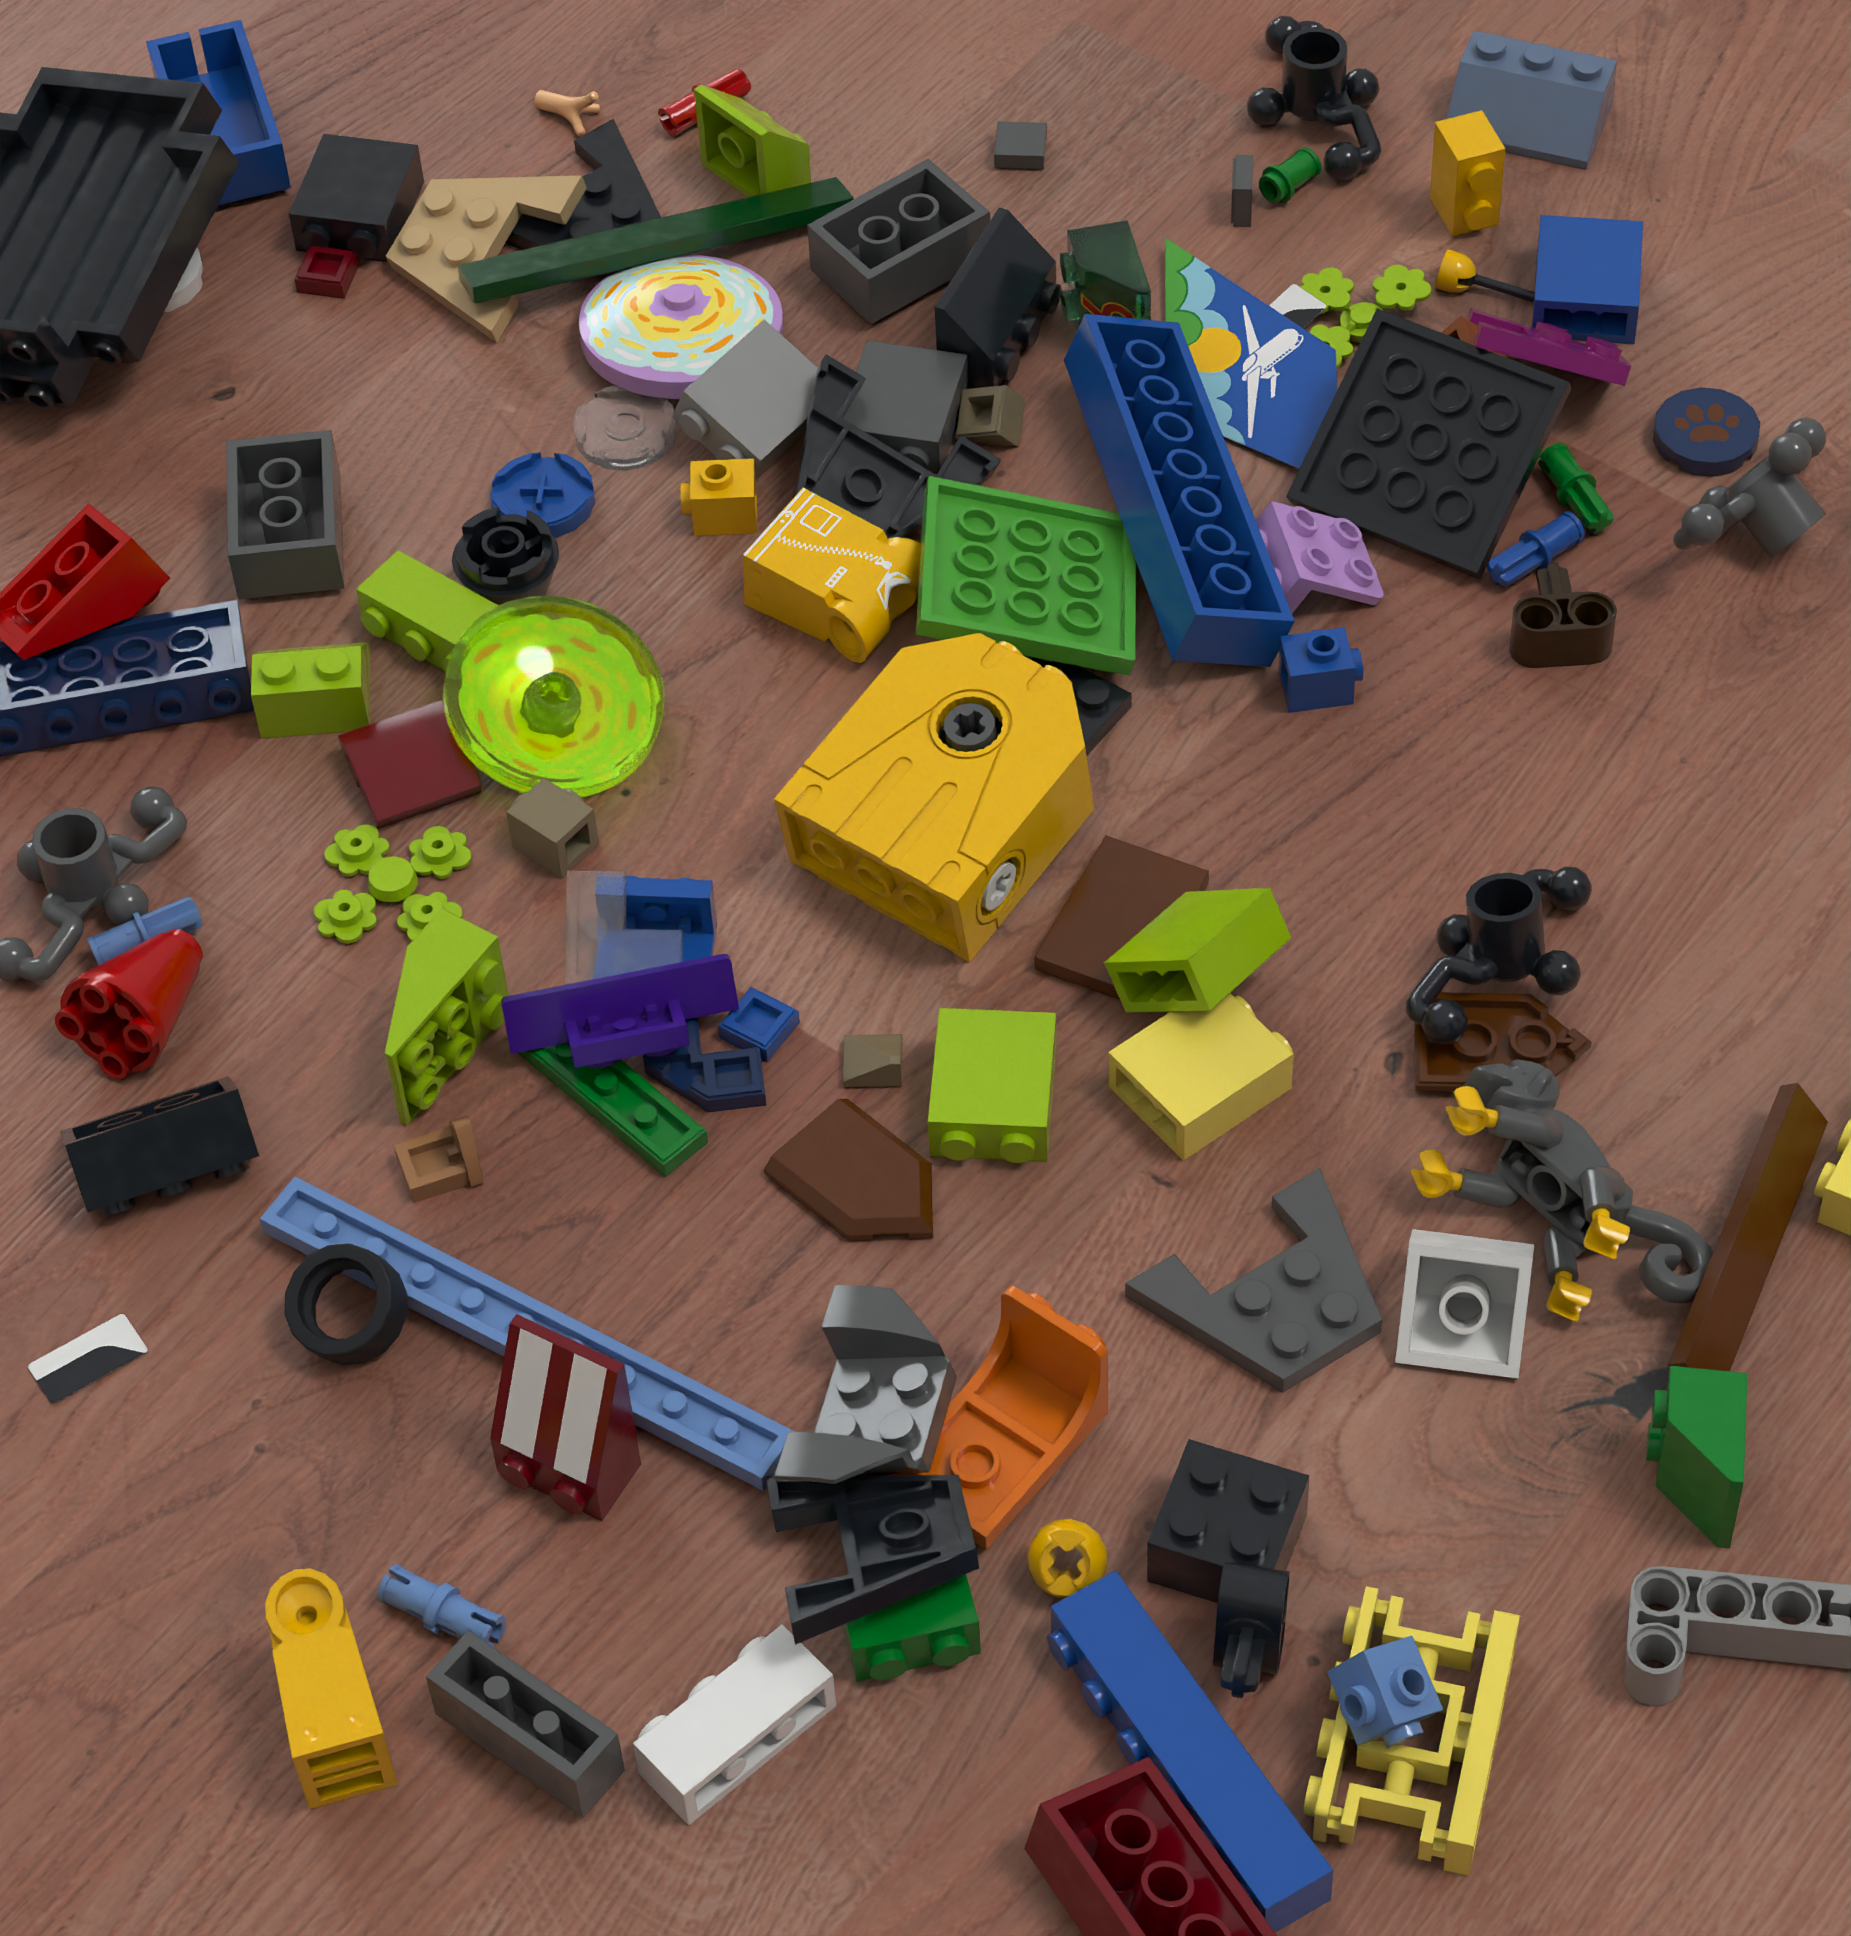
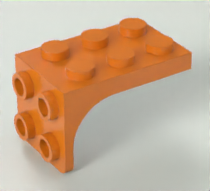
M1009 1286L1001 1294L1000 1324L988 1354L973 1377L949 1403L930 1473H895L887 1475H959L974 1542L987 1550L1108 1414V1350L1104 1341L1090 1327L1083 1324L1075 1325L1056 1313L1052 1306L1040 1295L1032 1292L1026 1294L1015 1286Z

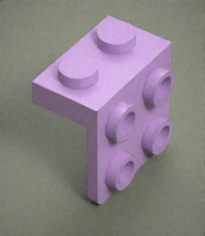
M1271 501L1256 519L1291 613L1296 610L1311 590L1370 605H1377L1383 598L1384 593L1378 580L1377 572L1372 565L1363 542L1361 531L1351 521L1345 518H1333L1311 512L1300 506L1292 507Z

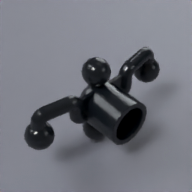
M1279 16L1273 19L1266 28L1265 39L1271 50L1278 54H1283L1281 94L1277 90L1267 87L1254 91L1247 102L1248 116L1260 126H1272L1280 121L1284 113L1288 112L1302 120L1319 121L1331 127L1352 124L1360 148H1357L1350 142H1337L1328 148L1323 159L1325 171L1330 177L1338 181H1348L1354 178L1361 168L1374 164L1381 154V145L1369 114L1363 108L1373 103L1377 98L1380 90L1378 78L1371 71L1356 68L1346 74L1347 44L1337 32L1327 29L1315 21L1298 22L1291 16Z
M1567 866L1556 871L1533 869L1523 875L1514 873L1493 874L1483 877L1471 885L1466 894L1467 915L1453 914L1445 918L1437 929L1436 942L1441 952L1447 956L1437 959L1410 993L1406 1001V1013L1410 1020L1421 1025L1426 1037L1439 1045H1451L1464 1036L1468 1026V1017L1464 1008L1453 1000L1440 999L1434 1002L1450 979L1466 984L1478 985L1486 983L1491 979L1500 982H1515L1531 975L1535 977L1539 988L1549 995L1562 996L1572 991L1579 982L1581 969L1576 958L1566 951L1552 950L1545 954L1541 891L1547 893L1551 904L1560 910L1575 911L1583 907L1591 895L1592 885L1586 873L1577 867Z

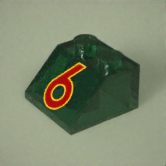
M1128 220L1067 230L1068 252L1060 253L1062 278L1065 284L1068 283V290L1060 292L1061 307L1065 321L1073 320L1077 331L1084 314L1151 320V289Z

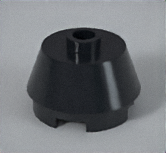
M492 508L474 515L463 524V536L454 548L452 566L457 578L464 587L513 614L527 611L536 606L547 593L559 558L557 541L551 534L546 522L540 516L528 510L527 517L516 514L501 515L500 508Z

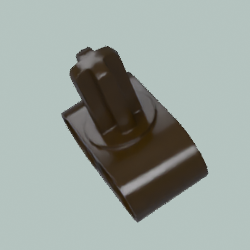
M1557 562L1548 563L1547 568L1539 569L1536 574L1539 595L1524 597L1513 608L1509 646L1512 659L1528 668L1592 665L1607 659L1612 652L1617 608L1614 601L1607 595L1599 592L1572 593L1568 570L1559 567Z

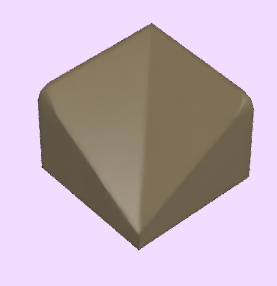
M1006 385L963 389L955 439L958 440L960 436H963L973 443L1006 447L1019 446L1025 398Z

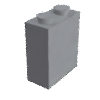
M763 320L682 392L672 417L679 423L680 428L688 437L698 440L718 460L754 458L755 476L757 479L805 435L818 367L767 321Z

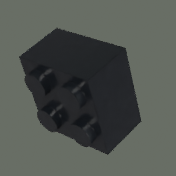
M1188 1439L1147 1542V1581L1218 1603L1221 1576L1225 1562L1286 1571L1307 1516L1310 1475Z

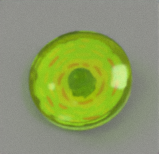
M533 596L497 606L483 614L465 630L457 641L448 662L443 686V703L448 726L460 749L478 769L493 780L515 791L525 793L531 790L540 780L546 778L562 789H571L580 797L600 793L617 785L635 772L644 762L656 741L663 719L664 687L659 668L648 647L619 618L604 609L580 600L558 596Z

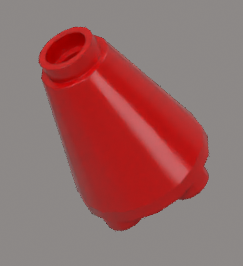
M172 929L166 933H160L76 977L66 986L61 996V1010L55 1016V1025L58 1031L64 1037L74 1040L84 1053L96 1060L101 1070L111 1078L123 1079L130 1072H142L153 1066L160 1058L200 970L203 952L199 943L189 933L179 929Z

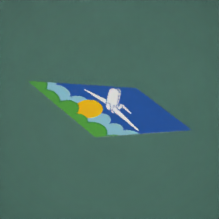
M1165 237L1166 322H1177L1180 324L1223 437L1300 469L1337 392L1336 350Z

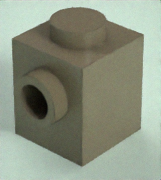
M546 778L540 780L528 792L520 794L514 800L510 809L506 811L512 847L561 879L599 845L594 809L585 804L583 799L573 790L568 788L562 789Z

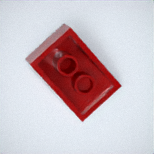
M88 503L0 592V640L21 659L25 660L133 617L142 607L151 604L157 598L161 588L169 581L170 577L128 534Z

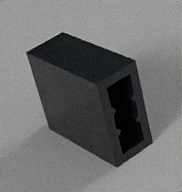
M323 134L289 212L296 251L307 252L310 246L354 251L359 259L388 262L386 254L413 211L424 184L418 145Z

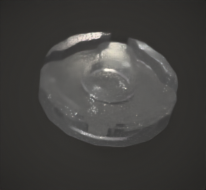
M616 385L606 387L594 393V400L590 401L586 406L584 401L576 410L573 430L577 449L589 462L604 469L627 471L646 467L662 459L674 445L677 435V423L672 417L674 413L673 405L666 398L664 401L662 398L633 393Z

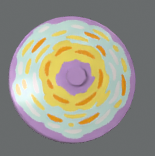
M692 254L681 255L618 270L599 282L588 294L580 310V343L587 362L601 377L610 383L645 396L680 399L682 392L761 321H767L783 336V311L775 290L754 271L740 264L717 257Z

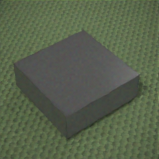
M998 121L994 151L995 168L1044 169L1047 123Z
M1236 155V158H1233L1231 223H1234L1233 227H1251L1253 155Z

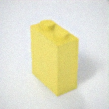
M1231 993L1211 1011L1169 1012L1108 1052L1109 1088L1183 1161L1292 1089L1294 1054L1290 1044L1280 1033H1271L1255 1017L1252 1008L1242 997L1233 996Z

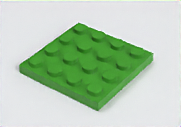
M928 476L923 500L916 635L945 640L981 633L996 641L997 644L1001 641L1012 644L1024 656L1130 676L1135 662L1136 559L1119 513Z

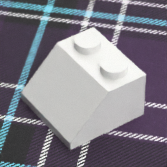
M1412 1229L1408 1248L1395 1363L1519 1378L1534 1244Z

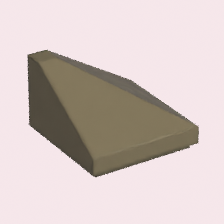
M902 1034L844 1035L843 1086H902Z

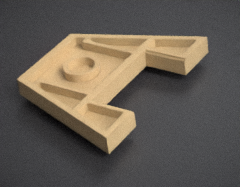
M582 175L431 179L386 254L387 261L391 269L491 340L498 343L518 308L519 301L516 295L478 304L474 303L460 282L458 265L498 256L522 214L563 225L566 224L587 189Z

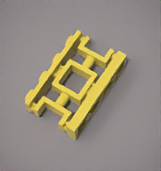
M1366 1586L1361 1608L1349 1606L1342 1644L1352 1646L1351 1658L1363 1650L1370 1649L1374 1626L1384 1628L1382 1645L1413 1636L1443 1707L1440 1713L1446 1714L1439 1751L1437 1753L1404 1745L1387 1748L1385 1741L1380 1740L1358 1745L1356 1766L1387 1773L1384 1789L1349 1783L1344 1808L1336 1807L1334 1805L1349 1739H1354L1349 1724L1342 1715L1339 1703L1336 1720L1324 1718L1322 1722L1316 1757L1327 1760L1322 1778L1310 1776L1303 1815L1314 1817L1313 1840L1325 1843L1329 1833L1338 1835L1339 1842L1352 1845L1358 1816L1420 1828L1422 1832L1419 1842L1418 1859L1431 1862L1432 1856L1445 1858L1443 1871L1470 1876L1516 1648L1520 1615L1494 1610L1491 1623L1480 1620V1613L1468 1611L1463 1637L1460 1639L1400 1626L1404 1598L1391 1595L1390 1602L1378 1599L1379 1589ZM1475 1647L1486 1649L1474 1711L1473 1714L1462 1712L1465 1686L1436 1681L1434 1678L1437 1665L1470 1672ZM1337 1661L1335 1667L1343 1662ZM1331 1684L1329 1700L1339 1702ZM1453 1760L1463 1762L1448 1831L1438 1828L1441 1802L1410 1796L1413 1779L1447 1786Z

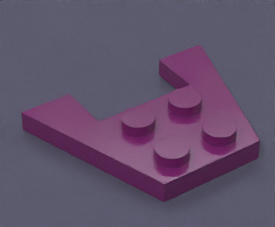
M1473 308L1469 310L1467 319L1477 325L1473 340L1476 347L1622 386L1626 384L1631 365L1621 356L1622 350L1617 348L1618 345L1588 336L1584 344L1571 340L1572 335L1567 333L1568 330L1551 324L1537 322L1536 328Z

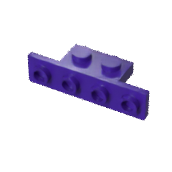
M728 954L709 956L506 996L501 999L511 1054L568 1043L574 1068L583 1066L605 1068L623 1058L643 1054L649 1057H660L670 1054L676 1048L690 1045L686 1019L739 1009L732 962Z

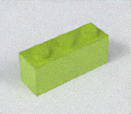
M399 550L356 588L361 612L360 618L365 628L371 634L379 638L385 637L405 648L413 658L419 661H428L445 671L457 683H460L459 667L469 650L477 642L484 639L492 628L520 619L517 615Z

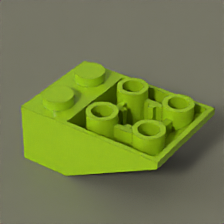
M443 908L407 946L385 1049V1057L399 1120L405 1126H408L421 1110L428 1109L435 1102L441 1087L457 1069H463L470 1062L479 1043L491 1030L498 1029L504 1023L501 999L509 996L498 936Z

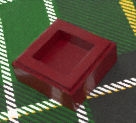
M310 246L294 279L297 292L345 299L360 265L357 253L349 250Z

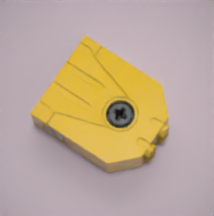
M981 633L901 648L804 762V767L801 766L774 798L790 862L804 870L807 869L817 875L818 878L841 891L862 900L863 903L889 918L901 922L912 931L939 946L947 948L969 963L997 930L996 926L999 928L1094 810L1086 748L1072 682L1056 667L1046 665L1043 668L1040 664L1023 656L1012 644L1005 641L997 644L996 641Z

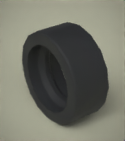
M350 1243L327 1245L308 1255L293 1272L285 1291L284 1315L292 1335L307 1350L342 1365L360 1364L383 1354L399 1337L407 1317V1291L400 1274L385 1259L372 1251ZM355 1269L364 1272L374 1281L377 1288V1304L371 1319L360 1332L346 1339H336L327 1336L318 1327L316 1322V1303L322 1289L334 1276L345 1270Z

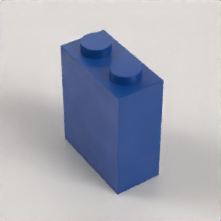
M1540 215L1532 327L1536 328L1537 322H1543L1568 330L1567 333L1572 335L1571 340L1586 341L1587 337L1590 336L1611 343L1635 344L1640 298L1643 221Z

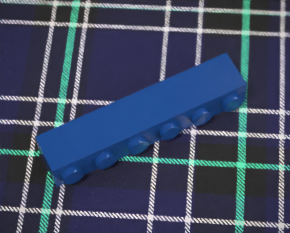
M1117 1571L1106 1575L1050 1606L1051 1634L1047 1635V1642L1058 1664L1064 1670L1070 1667L1073 1668L1083 1682L1081 1690L1091 1711L1099 1719L1107 1716L1117 1730L1116 1740L1127 1762L1133 1764L1150 1757L1276 1933L1329 1902L1332 1893L1333 1869Z

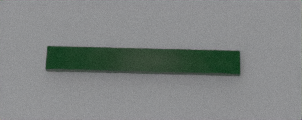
M837 177L461 264L458 265L459 279L473 302L478 304L804 227L854 200V197Z

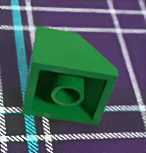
M1670 1366L1666 1390H1654L1652 1419L1647 1431L1646 1461L1657 1462L1656 1487L1717 1547L1730 1548L1744 1484L1748 1373Z

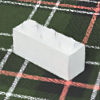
M780 1625L767 1637L760 1636L753 1639L742 1649L737 1661L718 1676L711 1675L701 1680L692 1689L688 1699L668 1716L660 1715L655 1717L642 1729L638 1739L633 1743L639 1775L689 1826L837 1706L833 1674L802 1643L795 1645L793 1635L783 1625Z

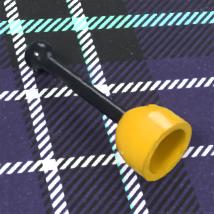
M1447 249L1437 276L1436 289L1449 293H1461L1475 284L1534 302L1533 291L1478 275L1471 258L1462 253Z

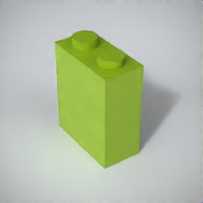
M1271 888L1185 892L1106 960L1104 964L1126 1013L1211 1011L1289 941L1291 935Z
M939 1008L928 1113L930 1156L947 1157L952 1160L980 1158L1001 1159L1012 1163H1025L1028 1161L1048 1162L1057 1052L1056 1013Z

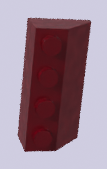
M1150 1757L1039 1804L1024 1849L1084 1936H1277Z

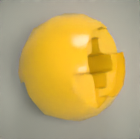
M1073 1519L1055 1520L1043 1526L1032 1538L1027 1553L1029 1572L1036 1585L1047 1594L1061 1599H1065L1103 1578L1108 1565L1107 1549L1100 1535L1086 1523ZM1060 1546L1066 1552L1075 1547L1081 1552L1082 1555L1077 1563L1078 1572H1075L1069 1566L1061 1571L1054 1566L1053 1563L1058 1556V1551L1055 1547Z

